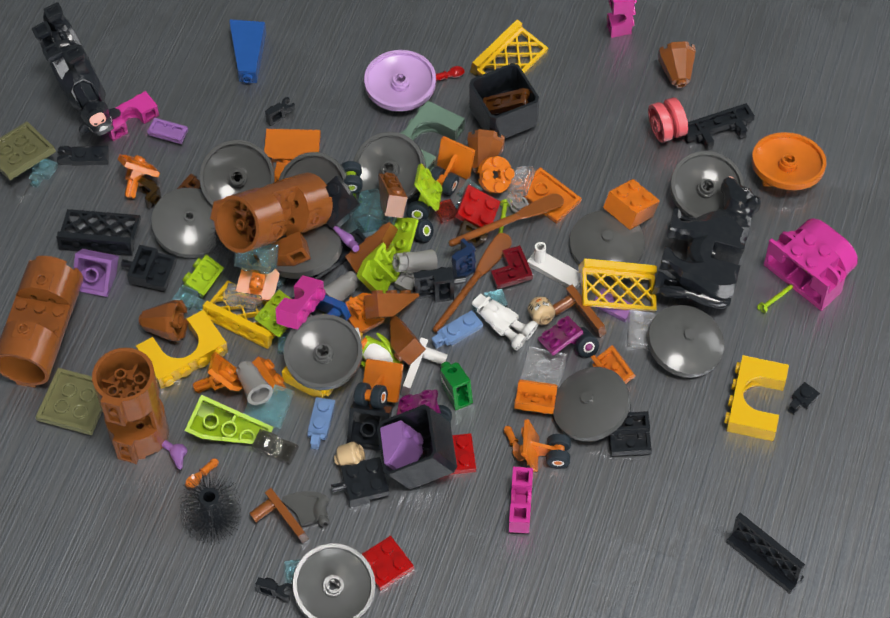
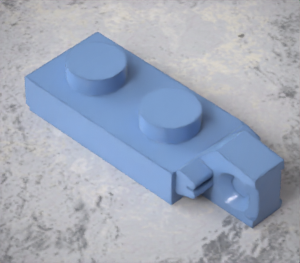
M471 310L437 331V335L431 338L432 345L435 349L444 344L453 346L481 329L483 323Z
M319 397L315 399L308 428V437L311 438V449L319 450L321 439L325 440L328 438L336 404L335 400Z

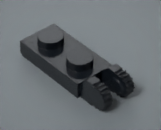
M60 146L57 153L60 155L57 157V163L62 165H108L109 146Z

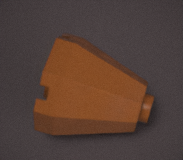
M671 42L667 44L666 49L660 47L658 51L659 63L671 84L678 88L687 86L691 79L696 50L695 45L691 44L689 46V42Z
M478 129L475 130V134H472V131L468 132V147L475 150L472 169L476 175L479 176L478 168L485 158L501 156L504 150L505 136L501 135L500 138L497 136V132Z
M172 300L146 309L139 316V324L147 332L171 341L181 340L180 338L185 337L188 327L187 318H184V313H187V307L182 300Z

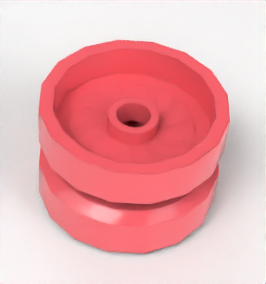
M677 98L666 99L663 104L657 102L649 105L648 118L650 126L659 142L664 143L670 141L673 136L679 138L688 133L686 114Z

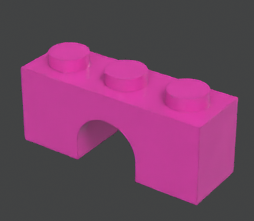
M608 0L612 13H607L606 25L611 38L631 34L632 27L634 26L633 15L636 14L634 4L637 3V0Z
M146 91L120 104L116 108L121 111V115L112 120L114 129L107 134L112 141H115L129 133L126 124L127 120L138 118L146 124L153 120L154 117L160 116L157 104Z
M302 275L294 285L295 299L284 297L275 308L277 324L298 330L306 322L310 313L314 312L318 303L324 299L326 291L323 281Z
M513 467L509 532L529 533L533 468Z

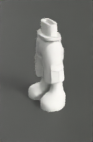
M481 293L472 302V305L477 308L476 312L500 336L506 335L511 341L512 348L516 351L524 345L526 340L530 339L538 327V323L535 321H531L528 324L518 321V314L499 302L491 300V297H485ZM513 327L515 330L519 332V334L515 333L510 328Z

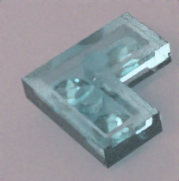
M275 384L273 394L268 402L260 405H251L248 402L244 414L281 428L295 391Z

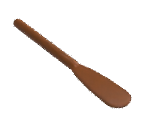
M559 194L547 195L521 208L510 216L451 239L448 244L454 247L461 244L460 240L463 238L468 241L519 219L530 218L563 206L564 199Z
M498 233L482 255L475 273L434 325V333H437L446 324L480 277L490 271L503 257L502 250L511 247L512 240L508 234Z

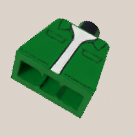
M450 362L442 363L440 365L442 387L455 411L473 404L471 380L460 364L457 362L450 364Z

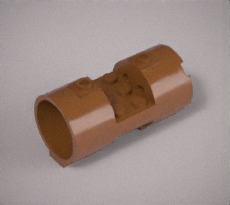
M302 173L278 180L261 188L249 189L214 201L210 219L214 221L217 235L228 249L236 253H246L272 244L284 235L289 236L299 231L304 233L326 224L332 213L333 202L332 197H329L325 188L327 186L326 183L319 176L312 173Z
M36 256V259L29 260L0 337V374L15 381L17 385L36 388V385L44 384L49 380L84 280L82 273L77 268L72 269L67 266V261L52 256Z
M118 348L109 351L95 364L92 372V381L99 405L104 413L107 431L118 459L137 464L139 459H145V456L155 452L158 453L163 448V442L169 438V425L163 403L159 398V386L150 358L145 353L134 348Z

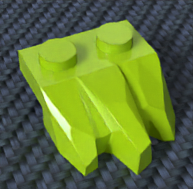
M383 242L362 261L356 277L370 291L383 290V293H386L390 284L398 279L400 272H396L392 266L393 256L396 254L395 247L391 246L386 250V245Z

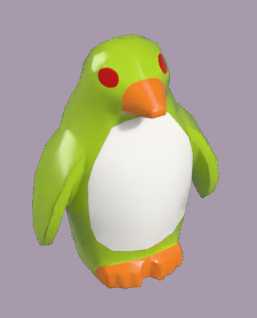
M376 333L381 341L368 335L361 341L363 349L362 358L365 360L373 359L401 363L393 355L395 351L391 347V343L382 334ZM361 361V365L365 367L366 362Z

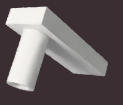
M538 242L535 244V251L527 260L529 267L566 288L573 284L577 289L581 284V273L547 254L545 243Z
M422 337L420 339L421 344L426 350L410 365L401 391L403 396L409 394L422 358L438 364L446 362L448 354L426 347L428 339Z

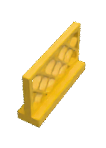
M517 19L472 62L470 72L475 76L477 74L483 75L485 74L483 71L485 68L496 70V68L511 64L508 63V57H517V63L514 64H518L520 68H523L522 71L525 74L549 48L522 27L523 23ZM522 34L527 38V42H518V37ZM516 46V53H507V47ZM519 46H528L529 53H519ZM531 46H537L541 51L539 53H532ZM497 57H505V64H496L495 59ZM520 57H529L530 62L520 63Z
M585 258L579 264L582 306L644 312L657 311L656 294H652L655 285V274L657 273L656 265ZM587 274L593 275L598 281L592 285L587 280ZM604 277H611L615 283L610 287L603 280ZM623 278H628L633 283L629 289L621 281ZM641 280H649L650 288L648 290L639 283ZM599 282L607 290L602 295L595 289ZM617 284L625 291L621 296L612 289ZM634 286L643 293L639 298L630 291ZM590 290L598 297L596 301H589L587 299V293ZM608 292L616 299L614 303H610L604 298ZM628 294L635 302L627 304L622 298ZM646 296L651 301V306H645L640 299Z
M227 281L210 302L206 301L203 304L204 311L213 323L269 349L276 335L265 329L259 322L253 323L247 320V318L255 317L260 312L257 306L266 305L268 301L251 298L252 302L242 303L241 298L246 296L238 294L226 295L225 292L228 288L234 291L237 288V284ZM238 299L239 304L229 305L228 300ZM225 301L226 306L220 307L216 303ZM254 307L256 312L245 313L244 308ZM241 309L242 314L236 315L231 310Z

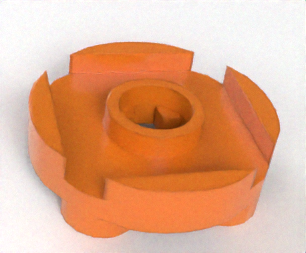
M500 156L485 158L478 168V173H480L479 184L489 193H502L507 190L515 175L509 162ZM493 171H497L498 177L495 179L493 178Z

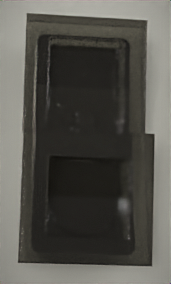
M263 429L259 430L252 444L253 448L288 464H291L299 448L297 444L279 438L278 435Z

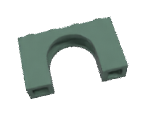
M427 100L424 106H420L417 115L410 119L407 128L400 133L413 141L419 135L427 132H435L456 141L465 130V118ZM421 149L425 158L426 168L431 172L436 166V156Z

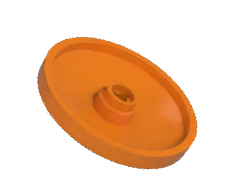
M781 132L768 135L758 141L752 153V166L756 174L763 181L774 187L785 190H802L814 186L822 179L826 169V156L823 150L811 139L795 133Z

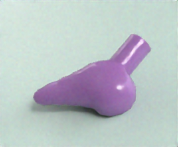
M338 226L333 227L334 231L354 252L359 250L358 243L350 233L340 229Z
M165 440L162 447L170 452L176 467L179 470L182 469L184 456L188 452L187 448L183 444L173 445Z

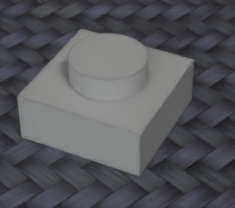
M402 272L395 282V287L402 291L411 290V293H413L414 273Z

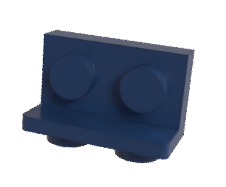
M463 238L460 240L461 250L452 255V272L454 277L464 275L468 277L476 270L475 247L471 242L468 243Z

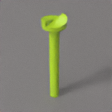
M509 199L500 201V205L503 206L501 219L506 217L507 207H510L511 204ZM504 226L499 228L498 233H503Z
M790 284L766 303L760 302L757 305V309L766 313L768 311L767 307L790 291L793 286Z

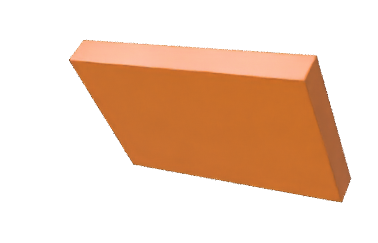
M266 129L264 152L268 157L272 158L273 162H283V159L291 161L304 153L320 152L321 130Z
M541 167L515 189V193L525 197L530 204L550 194L561 195L564 199L563 206L543 213L556 224L572 211L582 199Z

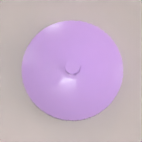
M408 50L389 51L379 55L368 65L364 75L365 90L369 98L384 109L408 111L422 106L431 98L436 87V73L432 64L424 56Z

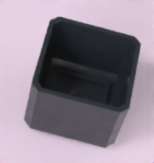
M511 63L471 79L469 84V108L483 130L495 131L498 137L501 138V135L507 138L537 125L539 96L518 64ZM522 88L530 91L529 98L527 99L528 104L502 112L503 114L491 115L483 102L485 97Z
M423 404L383 420L378 425L377 430L383 472L406 488L413 489L455 472L457 461L451 424L429 406ZM401 420L422 435L423 453L418 461L393 470L384 464L380 428ZM431 451V455L425 458L427 452Z

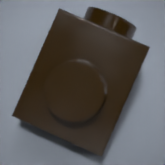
M142 176L138 180L141 193L146 195V207L151 209L162 198L160 188L154 181Z
M464 220L460 225L457 237L479 227ZM488 233L467 242H471L476 248L479 244L486 241Z

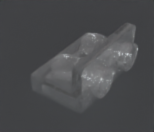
M228 283L227 289L223 293V305L259 311L262 309L264 300H262L261 295L237 292V284Z

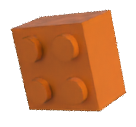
M631 179L609 191L603 208L631 230L654 216L660 200L637 181Z

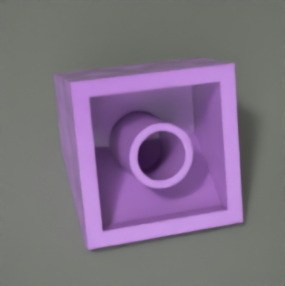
M87 249L76 252L74 268H77L84 278L80 292L108 297L117 274L119 256Z
M401 420L380 428L385 465L395 470L418 461L423 453V438L420 433Z

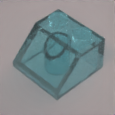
M379 189L360 192L357 200L360 206L353 212L351 218L362 233L379 230L382 225L388 222L395 225L397 217L384 216L381 209Z

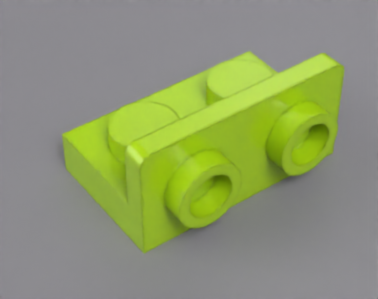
M205 255L202 259L198 258L192 265L195 268L192 273L188 271L182 279L184 284L181 288L184 290L187 287L201 298L204 297L224 269V267L208 255Z

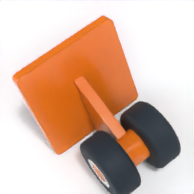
M445 136L441 138L437 166L432 169L431 174L435 181L438 180L441 184L442 192L452 195L458 186L459 176L466 180H469L471 177L475 150Z
M366 359L363 382L358 383L354 391L355 404L366 406L370 402L373 408L382 409L387 401L397 403L399 401L403 364Z
M529 419L524 420V427L521 428L523 444L520 446L521 456L526 459L527 465L533 468V472H538L539 456H546V463L553 468L567 467L570 464V454L566 451L571 448V438L565 434H552L547 438V445L539 443V435Z

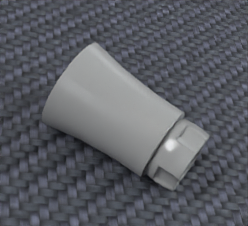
M433 249L394 254L392 260L393 269L396 272L403 273L437 269L438 263L436 252Z
M349 271L324 286L325 295L343 302L355 291L361 282L354 272Z
M251 361L240 363L236 373L248 402L251 405L265 403L272 396L273 388L266 382L258 368Z

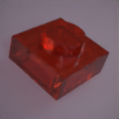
M451 199L440 202L439 209L435 213L440 222L443 223L456 218L457 210Z

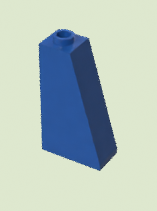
M230 19L239 81L257 83L266 38L265 22Z

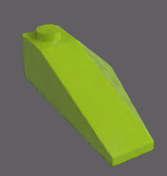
M201 395L185 431L206 440L256 445L261 434L264 433L270 436L274 427Z

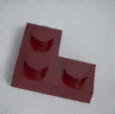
M520 245L502 250L507 266L491 270V276L497 290L533 279L532 271Z

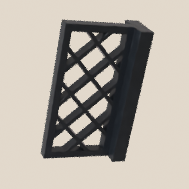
M67 209L61 231H58L56 236L59 250L70 251L87 249L107 254L133 256V245L141 216ZM78 216L79 219L72 222L70 217ZM91 218H97V219H98L97 221H95V222H93V223H90V222L88 221V220L91 219ZM110 219L116 220V222L112 223L111 225H109L106 221ZM127 221H135L134 224L128 227L125 225ZM83 222L87 225L82 229L77 227V225ZM100 224H103L105 226V228L97 231V229L95 228ZM121 225L124 229L116 233L113 229ZM72 228L76 231L74 233L66 232ZM89 230H92V231L94 232V234H84V233L87 232V231H89ZM109 231L113 234L111 236L103 235ZM126 233H129V235L131 236V237H120V236H122V235H124V234H126Z
M740 512L736 516L732 535L727 539L726 543L791 594L804 580L802 574L805 564Z

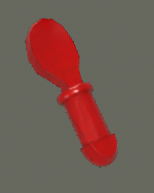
M454 66L448 72L437 73L436 81L447 80L448 77H460L465 73V70L461 66Z

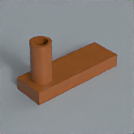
M573 284L566 288L567 296L553 305L555 316L575 305L600 338L606 334L605 325L590 306H582V296Z
M268 489L265 492L268 499L249 513L255 522H258L276 508L302 544L306 542L309 538L273 489Z

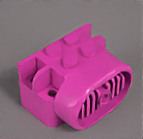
M812 218L804 222L795 231L782 232L777 242L771 238L768 243L764 266L785 283L791 284L795 291L822 311L841 294L846 276L857 266L858 257L848 240L825 222Z

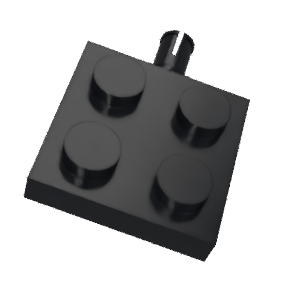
M335 176L325 187L333 202L332 213L327 221L331 229L334 226L340 228L351 218L350 214L360 206V203L341 177Z
M139 245L133 261L122 259L121 267L130 268L127 274L129 284L166 291L177 258L176 256L158 253L157 248Z
M440 267L433 270L413 272L414 293H419V297L416 299L434 297L435 303L454 300V286L466 283L465 275L453 276L452 267Z
M630 404V409L624 422L609 435L612 456L652 453L648 411L631 412Z
M380 457L360 461L358 464L342 465V482L331 484L332 493L345 491L350 508L370 504L371 499L389 495Z

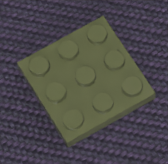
M25 122L0 138V171L11 180L45 158H48L56 150L29 122Z
M58 368L38 410L36 420L92 435L103 411L99 405L92 376Z

